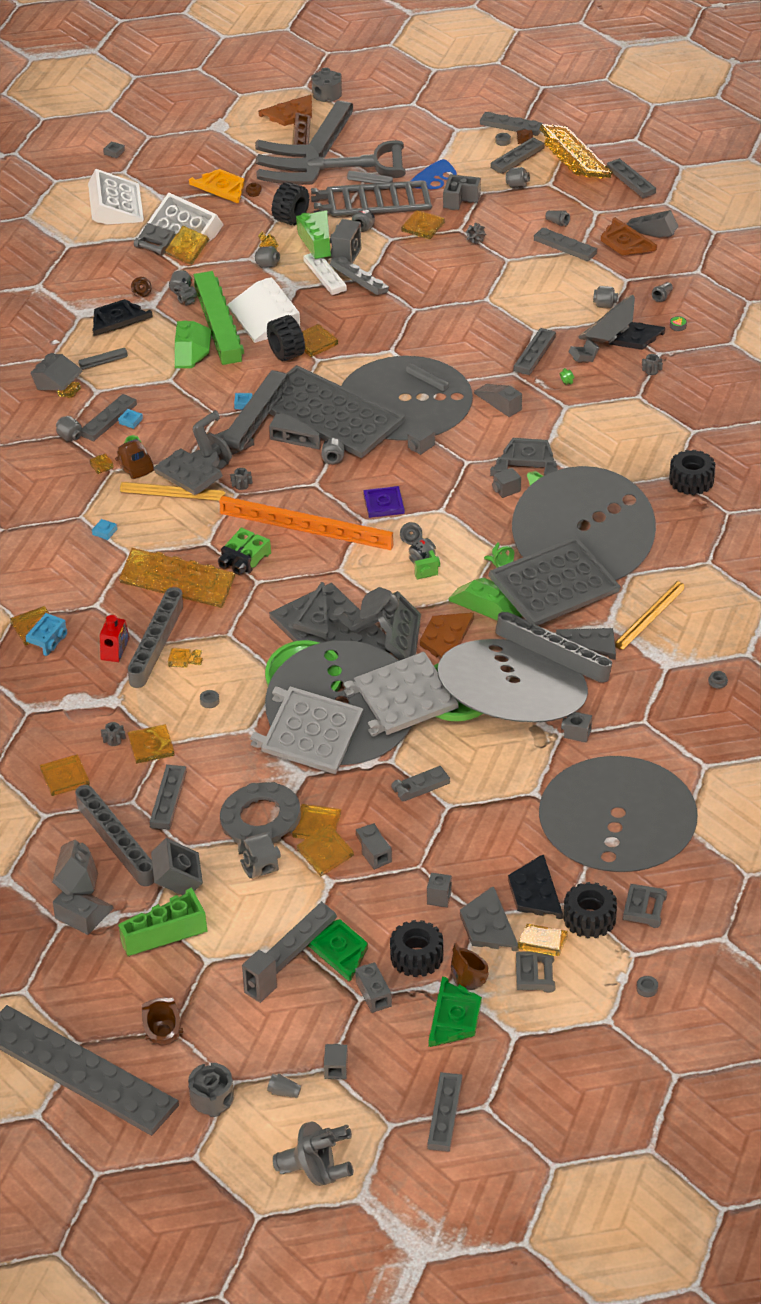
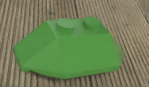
M177 321L175 368H193L195 363L202 360L210 352L212 333L210 328L195 321Z
M486 578L476 579L458 587L449 597L450 602L495 620L498 619V614L501 612H509L520 618L523 617L495 583Z

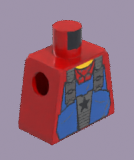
M108 615L99 636L100 658L104 661L119 663L130 639L126 620L117 618L116 615Z

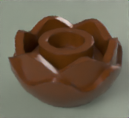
M140 276L132 281L131 289L134 295L146 297L151 292L152 285L148 278Z

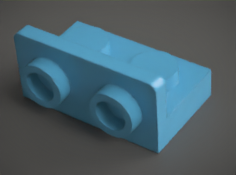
M45 613L26 635V642L42 647L43 655L48 656L67 635L65 620Z

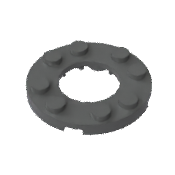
M276 782L250 783L240 788L225 800L220 811L222 829L236 843L240 839L267 831L271 834L272 842L276 843L288 832L292 833L301 818L300 802L296 794L288 787ZM258 800H269V802H274L280 808L278 816L266 825L253 826L241 819L242 810L248 808L254 801L257 803Z

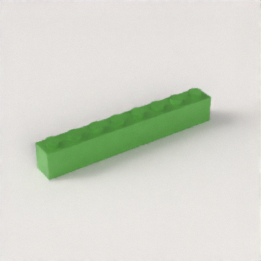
M213 271L193 274L194 287L208 327L212 330L211 335L221 364L242 362L241 355L244 354L243 345H240L239 334L237 335L236 326L233 325V318L230 315L228 305H226L222 287L219 286L218 277H215Z

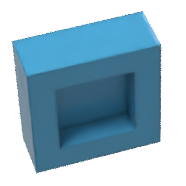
M235 393L234 409L243 410L253 396V393Z
M127 409L118 418L119 424L134 429L142 421L143 415L142 413Z
M101 519L92 529V535L109 540L117 531V524Z

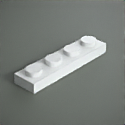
M311 253L303 255L304 262L331 295L347 291L346 284L324 257L315 259Z

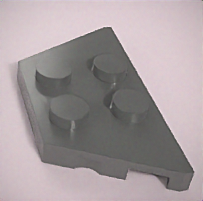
M494 887L489 888L460 909V917L472 946H486L492 949H499V946L512 947V951H519L518 942Z

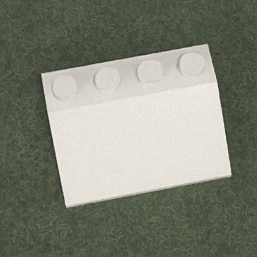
M95 169L88 183L92 220L106 225L143 222L139 184Z
M171 193L167 194L148 221L150 224L175 231L176 237L171 246L190 255L215 238L224 225L217 214Z
M272 277L256 282L227 304L231 313L254 343L268 339L267 323L271 320L291 315L300 326L299 311Z

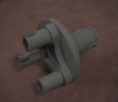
M316 1122L304 1123L299 1129L298 1145L273 1155L275 1171L285 1174L304 1170L310 1181L317 1186L334 1183L336 1179L353 1176L354 1170L351 1162L348 1161L334 1166L331 1148L338 1141L351 1139L352 1132L349 1125L346 1124L334 1129H322Z

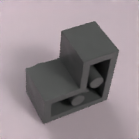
M450 174L443 191V208L459 210L462 201L478 203L481 195V178Z

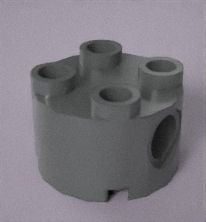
M322 68L321 71L311 76L314 99L321 102H326V99H330V102L342 96L341 73L332 71L329 68Z
M269 831L239 840L238 853L243 854L244 858L240 862L249 878L259 877L279 870L277 859L281 857L280 850L277 846L274 847Z
M211 1063V1066L202 1064L192 1070L188 1079L190 1104L198 1112L208 1114L210 1117L219 1116L221 1112H224L231 1106L234 1100L233 1079L230 1070L218 1063Z

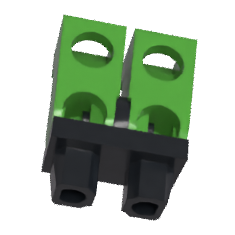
M240 528L227 544L221 548V556L218 559L219 567L225 569L230 565L233 572L237 575H241L243 572L250 574L253 571L252 568L256 567L264 556L268 557L271 554L270 539Z

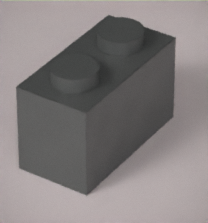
M258 949L242 964L244 993L261 1003L277 988L276 963L273 956Z

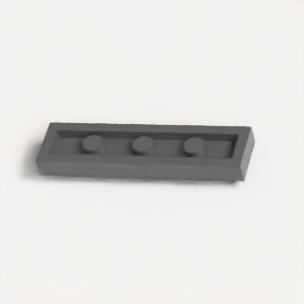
M484 112L480 119V125L514 132L527 129L532 130L535 136H538L543 129V123L495 114L493 112Z
M532 137L492 161L490 168L503 174L544 149L545 143Z
M620 158L607 163L606 168L642 198L656 193L655 186Z
M542 227L534 234V241L585 261H590L597 254V248Z
M340 256L339 258L331 259L330 266L374 294L379 295L388 292L389 286L384 284L382 280L371 276V273L360 269L358 265L349 262L347 258Z
M540 328L515 363L514 371L530 375L556 338V332Z
M122 394L82 428L81 436L94 442L119 421L118 418L127 409L132 410L137 405V400Z
M166 764L150 818V828L170 830L186 776V766Z
M322 901L267 952L275 959L276 974L337 918L336 913Z
M440 1072L427 1149L450 1152L462 1085L461 1074Z

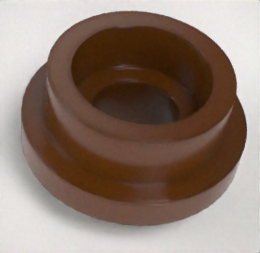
M250 183L246 186V192L251 197L259 196L262 191V187L257 183Z

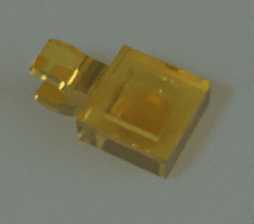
M262 231L258 235L262 241L259 247L273 246L277 248L279 246L271 234L266 236Z
M172 648L168 658V666L187 668L188 664L202 665L203 658H200L202 651L193 650L191 652L190 649Z

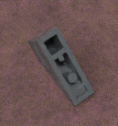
M671 210L632 218L626 224L641 234L658 238L674 235V232L679 227Z
M485 384L474 390L475 395L508 417L522 410V393L512 386Z
M276 413L269 425L270 440L320 450V434L293 416Z

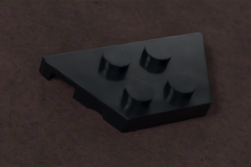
M126 299L95 308L92 328L93 336L152 318V311L141 310L140 305L133 304Z
M631 322L628 324L629 328L622 333H617V338L610 342L609 345L643 350L648 344L653 343L659 334H665V327Z
M540 855L508 875V883L517 911L534 913L540 916L548 913L556 915V919H563V912L544 855Z

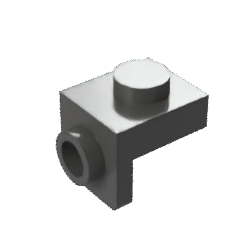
M587 339L584 347L571 346L568 352L577 362H593L599 346L592 340Z

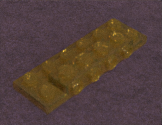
M541 124L539 130L546 137L545 146L549 147L553 154L557 155L560 161L564 162L574 174H582L588 178H591V176L601 179L604 177L611 178L613 172L566 126Z
M131 548L119 581L120 583L164 594L167 589L177 587L182 590L184 599L223 608L235 574L234 572L218 569L213 565H201L196 561H185L177 556L169 557L160 552L152 553Z

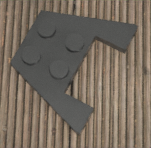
M512 438L503 450V455L498 457L495 466L491 467L490 476L507 470L508 465H515L517 467L532 466L534 468L545 467L544 476L558 469L548 440Z

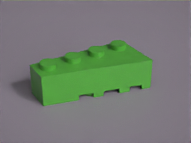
M327 210L311 214L303 213L300 216H296L298 235L313 257L318 259L331 256Z
M192 887L185 890L186 894L180 897L175 895L169 899L170 902L162 906L158 904L152 907L149 913H140L118 924L121 944L127 956L208 932L205 911Z

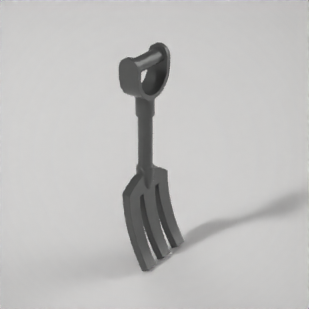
M258 139L255 142V150L276 155L305 158H283L258 154L256 156L257 165L298 172H276L258 169L256 176L258 180L280 184L291 182L297 185H310L317 180L320 170L361 166V168L375 167L379 175L400 178L406 174L402 163L404 143L399 140L386 141L377 146L374 154L361 155L360 157L325 159L323 157L319 158L317 151L312 145L279 144ZM392 152L393 167L381 165L378 161L380 156L384 153Z

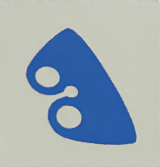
M442 159L425 168L411 181L424 180L427 183L428 189H439L444 185V181L436 179L434 176L448 180L449 177H444L443 173L451 172L453 175H457V173L446 159ZM439 181L441 184L435 187L431 185V182Z

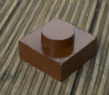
M524 129L517 131L518 144H522L533 137L532 130Z

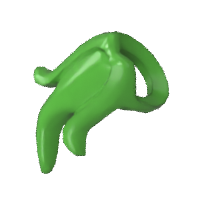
M497 542L492 549L493 557L489 555L484 557L485 560L491 561L498 568L513 562L515 552L510 546H504L498 550L499 542Z

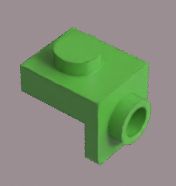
M433 550L429 551V558L414 561L416 579L438 575L440 559L438 556H435Z

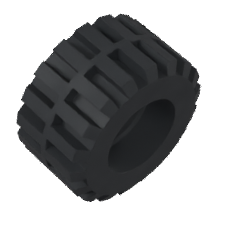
M291 182L281 184L276 190L272 201L271 211L274 219L296 226V216L307 213L310 196L308 189Z
M285 315L267 323L268 342L279 360L283 362L304 354V336L299 324L291 315Z
M685 450V452H678L670 462V485L677 489L678 492H683L687 495L703 494V492L709 491V488L713 487L716 464L713 457H710L709 454H705L703 451Z
M586 882V884H577V887L573 886L570 888V891H567L564 898V922L566 927L570 928V932H576L579 937L585 936V938H590L594 936V938H599V935H606L607 931L610 932L613 926H615L617 898L613 895L611 889L607 890V886H600L596 882L595 884Z
M411 920L410 923L404 922L403 926L398 925L396 931L391 933L390 959L393 967L397 968L398 972H404L406 976L413 975V977H418V975H422L424 977L427 976V973L432 974L435 972V969L440 968V963L443 962L444 956L443 935L439 932L437 926L433 927L432 923H425L423 920H420V922Z

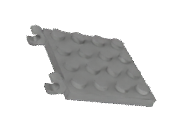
M425 652L354 677V682L346 681L343 683L346 688L344 690L346 696L351 697L360 692L377 720L368 722L370 726L368 730L371 736H376L384 731L389 735L458 708L457 700L443 687L437 670Z
M291 686L288 691L275 687L272 692L274 695L272 700L282 702L267 736L253 732L250 738L252 740L251 746L261 747V752L336 774L361 720L363 708Z

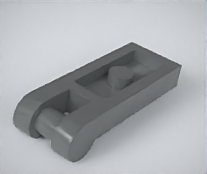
M440 765L405 780H395L391 784V788L394 792L398 793L401 801H407L450 784V777Z

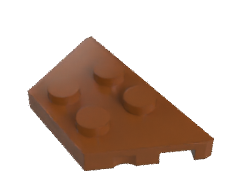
M312 95L258 110L259 116H268L270 121L277 122L283 126L294 124L296 113L309 115L312 118Z
M616 217L612 219V224L608 225L606 231L601 235V242L622 256L657 250V244Z
M474 613L432 616L420 638V646L430 651L436 658L438 656L442 658L447 651L462 643L474 620Z

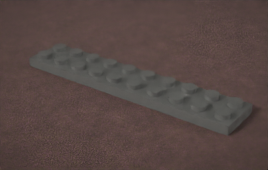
M6 1005L0 1011L1 1051L152 1136L178 1108L179 1101L14 1008Z

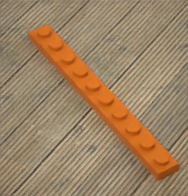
M221 496L219 500L220 514L387 550H392L393 532L226 496Z

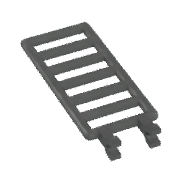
M424 180L330 186L326 190L311 188V195L316 194V196H311V202H316L314 203V209H319L314 211V213L327 210V213H331L332 216L354 215L362 209L370 210L373 214L432 209L427 183ZM412 187H421L425 204H415ZM396 188L406 189L409 205L399 204ZM381 189H390L393 206L384 207ZM365 190H374L378 207L368 208ZM350 191L359 192L362 208L352 209ZM343 192L346 209L336 210L333 193ZM320 199H328L329 204L322 205L317 202Z

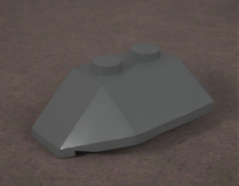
M634 295L624 298L578 336L579 339H589L598 343L606 341L610 343L617 338L616 334L629 328L628 324L633 321Z
M72 840L64 844L60 849L52 883L67 895L92 894L95 890L98 876L92 854L84 843Z

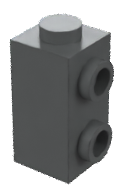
M376 963L355 968L356 984L371 1013L392 1007L391 991Z

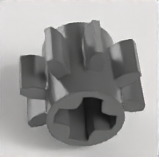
M474 223V226L469 225L465 232L468 236L467 240L475 244L478 241L483 242L486 235L485 227L480 226L479 223Z
M188 284L179 287L177 298L180 303L185 302L187 306L195 302L194 299L197 298V292L193 286L189 287Z
M649 354L646 356V359H642V371H645L648 375H656L658 370L661 371L663 368L662 358H659L656 354Z
M237 468L234 474H230L232 487L235 486L238 490H245L249 484L253 483L251 471L248 472L245 468Z
M110 722L106 724L105 729H101L103 743H107L110 746H118L121 744V739H126L124 726H120L116 722Z

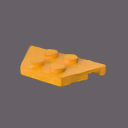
M218 169L202 174V178L197 180L193 177L190 178L189 185L238 204L245 185V179Z

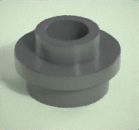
M714 671L709 676L708 683L711 687L719 689L727 685L728 678L724 672Z

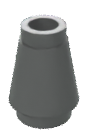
M548 210L546 212L545 218L559 226H566L570 222V214L565 210Z
M666 282L654 287L652 298L657 302L665 301L673 289L672 284Z
M279 1073L278 1075L272 1074L267 1087V1091L272 1092V1095L298 1098L301 1090V1085Z

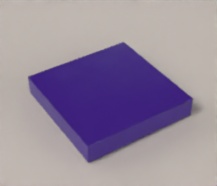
M399 486L363 490L369 518L405 514Z

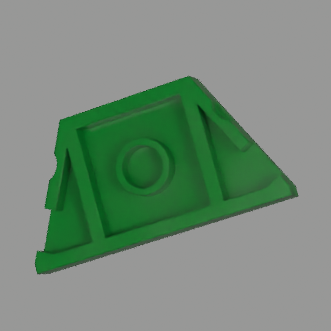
M341 919L334 920L307 945L348 981L352 980L355 968L359 967L368 950V942Z
M442 976L428 1046L433 1047L474 1037L482 997L474 992H469L461 985L457 987L449 983V979Z

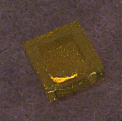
M71 382L66 389L56 391L60 397L72 398L81 389V385L79 382Z
M106 453L90 459V465L97 474L114 468L113 462Z

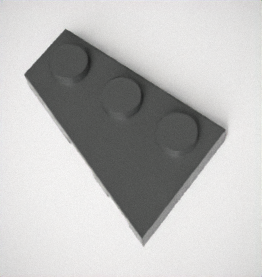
M613 628L556 629L557 635L598 654L608 655L609 659L616 660Z

